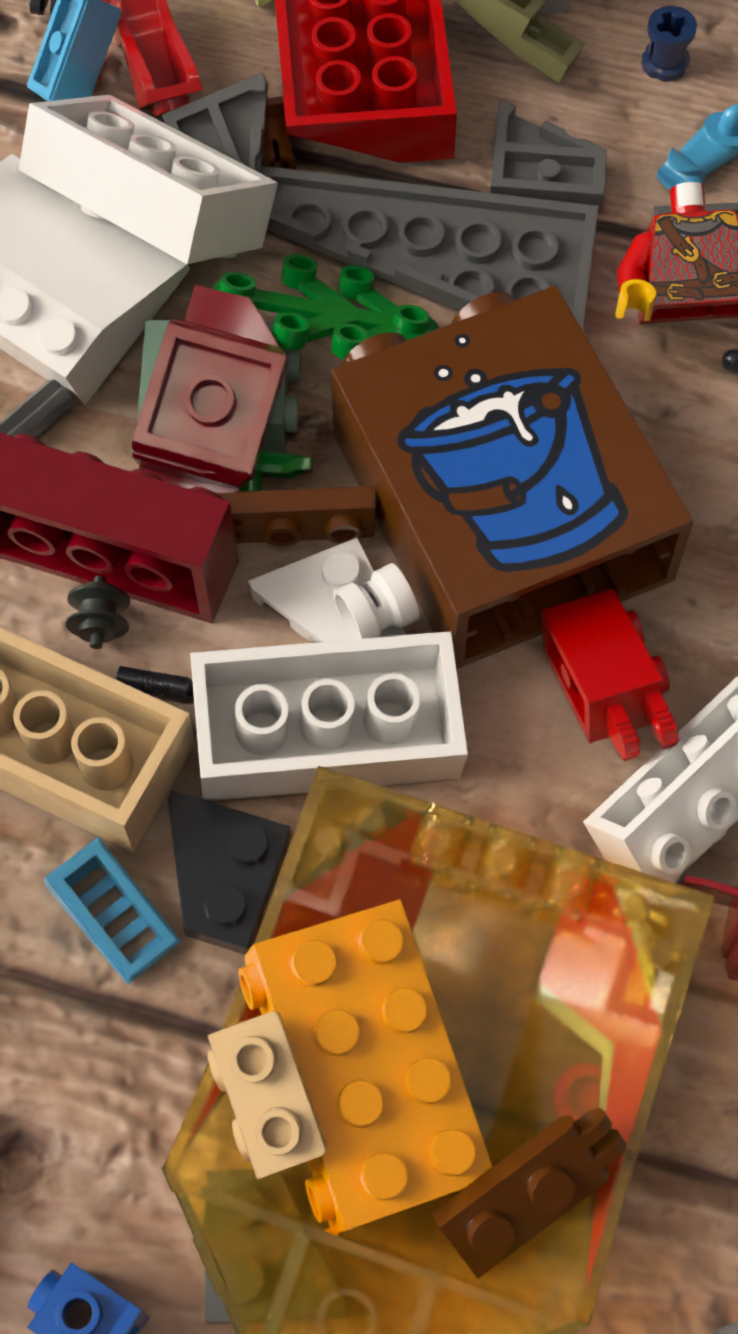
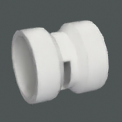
M393 563L374 571L370 581L361 585L351 582L333 591L337 611L352 639L381 637L383 630L391 626L401 629L419 620L420 617L414 594L402 572Z

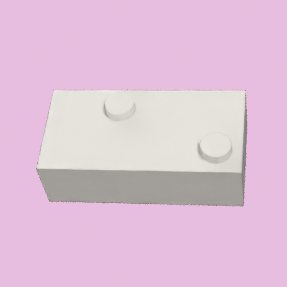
M111 95L29 103L19 171L81 205V210L85 214L95 218L107 219L186 264L219 257L234 258L237 256V253L263 247L278 182Z
M451 631L190 653L202 800L210 802L454 780L461 777L468 751Z

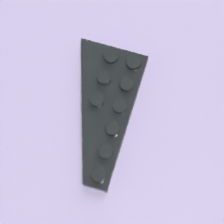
M262 166L261 174L278 182L267 231L348 265L365 267L379 278L458 311L471 301L488 293L508 292L517 300L556 285L583 331L598 206Z

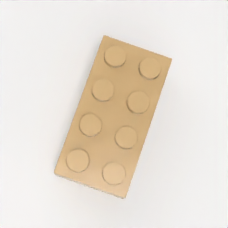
M0 627V790L134 853L196 744L189 713Z

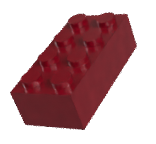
M0 432L1 559L82 584L94 582V577L103 576L106 578L107 583L125 591L130 596V599L213 624L239 562L230 501L224 500L220 495L207 488L192 487L187 489L164 482L159 476L147 470L134 469L127 471L107 465L98 457L87 452L76 451L71 454L47 447L39 439L27 434L11 436Z

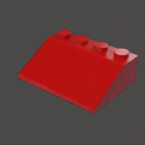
M274 0L286 134L398 163L455 158L457 110L441 0Z

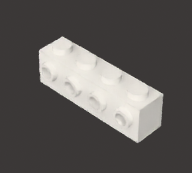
M738 676L678 732L679 742L676 746L666 749L661 748L583 821L616 879L639 884L640 890L658 898L668 887L675 884L682 874L709 847L719 841L738 820Z

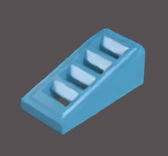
M99 836L44 878L43 884L127 985L181 943L176 933ZM98 867L105 877L78 897L71 887ZM115 887L122 897L94 918L87 908ZM132 907L139 917L114 937L110 938L103 928ZM149 927L157 937L127 960L119 949Z

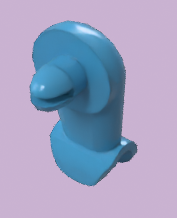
M732 105L724 112L710 114L705 119L704 125L679 151L673 147L670 149L665 164L656 174L657 179L665 188L670 190L675 185L687 182L703 184L706 176L738 157V105Z

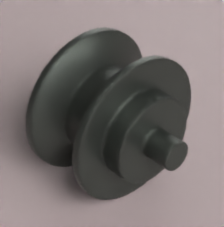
M96 576L94 577V582L76 587L68 593L67 601L69 605L79 612L71 614L66 619V628L82 640L90 642V648L101 649L103 643L110 642L128 632L129 622L117 613L126 610L130 606V596L125 591L107 583L105 577Z

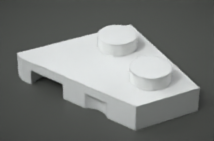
M354 538L248 581L249 593L255 602L261 606L266 603L290 621V628L309 642L351 640L352 638L337 611L333 591L351 582L361 585L370 581L374 570L358 539ZM391 626L382 631L381 637L406 635L403 628L399 629Z

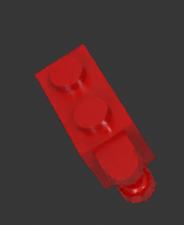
M610 589L543 609V652L589 744L610 737L615 749L618 750V754L625 762L638 758V755L641 753L639 748L640 741L635 729L648 726L662 749L676 746L679 742L678 728L663 698V694L670 690V681L666 667L660 656H650L644 645V632L636 612L624 609L615 590Z

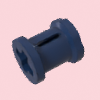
M665 6L655 10L650 15L647 26L650 43L647 45L641 59L642 68L649 77L669 82L685 75V70L689 67L690 62L687 46L695 38L697 29L696 19L688 10L677 6Z

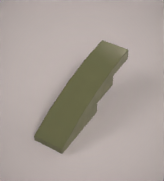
M455 0L468 15L509 50L557 83L561 82L577 61L585 45L583 41L540 16L547 0Z

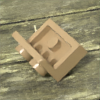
M271 1011L207 1035L212 1048L208 1050V1061L213 1078L222 1092L227 1091L236 1117L232 1121V1129L238 1150L245 1162L251 1161L257 1179L321 1157L327 1151V1143L281 1014L277 1011Z

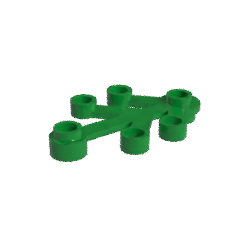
M292 254L284 258L281 281L286 286L299 290L308 298L257 289L256 281L253 277L236 271L224 273L221 276V280L213 286L214 290L249 297L257 310L280 313L275 316L272 335L279 347L288 350H299L304 348L308 342L333 335L330 347L331 352L336 357L344 360L346 355L355 346L378 334L394 332L403 335L406 340H410L439 329L437 323L423 308L415 305L396 306L372 288L374 274L369 269L357 265L344 266L340 271L337 293L316 278L317 262L308 256ZM345 298L356 300L368 310L357 308Z

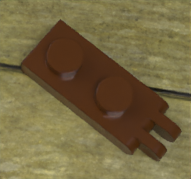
M592 1109L576 1121L570 1115L557 1118L431 1213L441 1231L477 1279L607 1182L610 1177V1170L607 1166L624 1153L627 1144L618 1130L611 1129L612 1121L603 1109Z

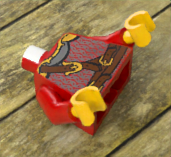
M687 182L675 185L669 190L672 213L659 214L653 217L647 231L634 237L617 269L619 299L615 316L616 318L624 319L626 309L634 308L639 310V324L737 318L738 214L731 209L706 211L705 192L702 183Z

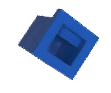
M72 1262L63 1275L54 1269L48 1272L33 1292L27 1306L28 1309L36 1314L27 1328L36 1334H140L150 1318L140 1308L124 1299ZM81 1301L88 1302L92 1308L90 1322L82 1329H71L67 1323V1313L73 1304Z

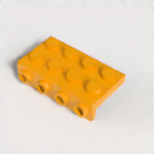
M401 899L252 945L245 954L246 966L239 968V980L244 998L251 1010L260 1008L262 1015L271 1011H277L281 1014L327 1143V1151L321 1157L309 1161L313 1177L306 1179L308 1199L319 1223L328 1220L334 1234L344 1232L462 1190L493 1167Z

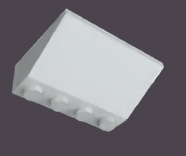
M11 154L0 161V349L46 380H56L68 391L70 396L86 405L145 329V320H152L189 272L190 268L188 264L111 221L85 214L81 210V205L19 171L20 158Z

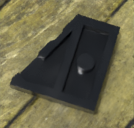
M171 790L168 803L185 936L245 955L252 947L291 838V827Z

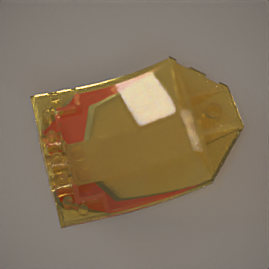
M318 766L255 943L401 899L492 1166H495L557 1118L570 1115L576 1121L585 1113L595 1108H601L605 1111L612 1121L611 1129L618 1130L627 1146L624 1153L607 1166L610 1170V1177L605 1184L477 1279L441 1231L431 1214L461 1190L338 1233L329 1226L328 1220L319 1223L312 1211L306 1191V1179L313 1177L309 1161L257 1179L251 1161L245 1162L238 1150L232 1129V1121L236 1117L227 1091L222 1092L218 1088L208 1061L178 1135L161 1169L171 1192H175L194 1238L192 1240L216 1294L220 1295L236 1334H574L591 1325L592 1315L632 1171L715 896ZM240 983L222 1029L262 1015L260 1008L251 1010L248 1007Z

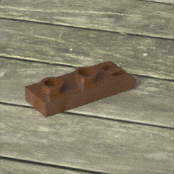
M373 486L217 493L224 500L230 501L236 544L266 542L273 546H290L298 541L326 539L342 544L354 538L359 540L360 538L374 537Z

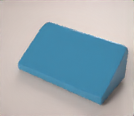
M57 0L32 68L27 88L47 101L91 97L118 25L121 10L104 0Z

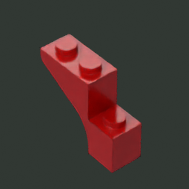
M105 0L121 10V16L114 36L117 47L122 46L138 108L142 109L152 106L154 116H159L191 103L190 96L203 89L196 65L175 26L167 0Z

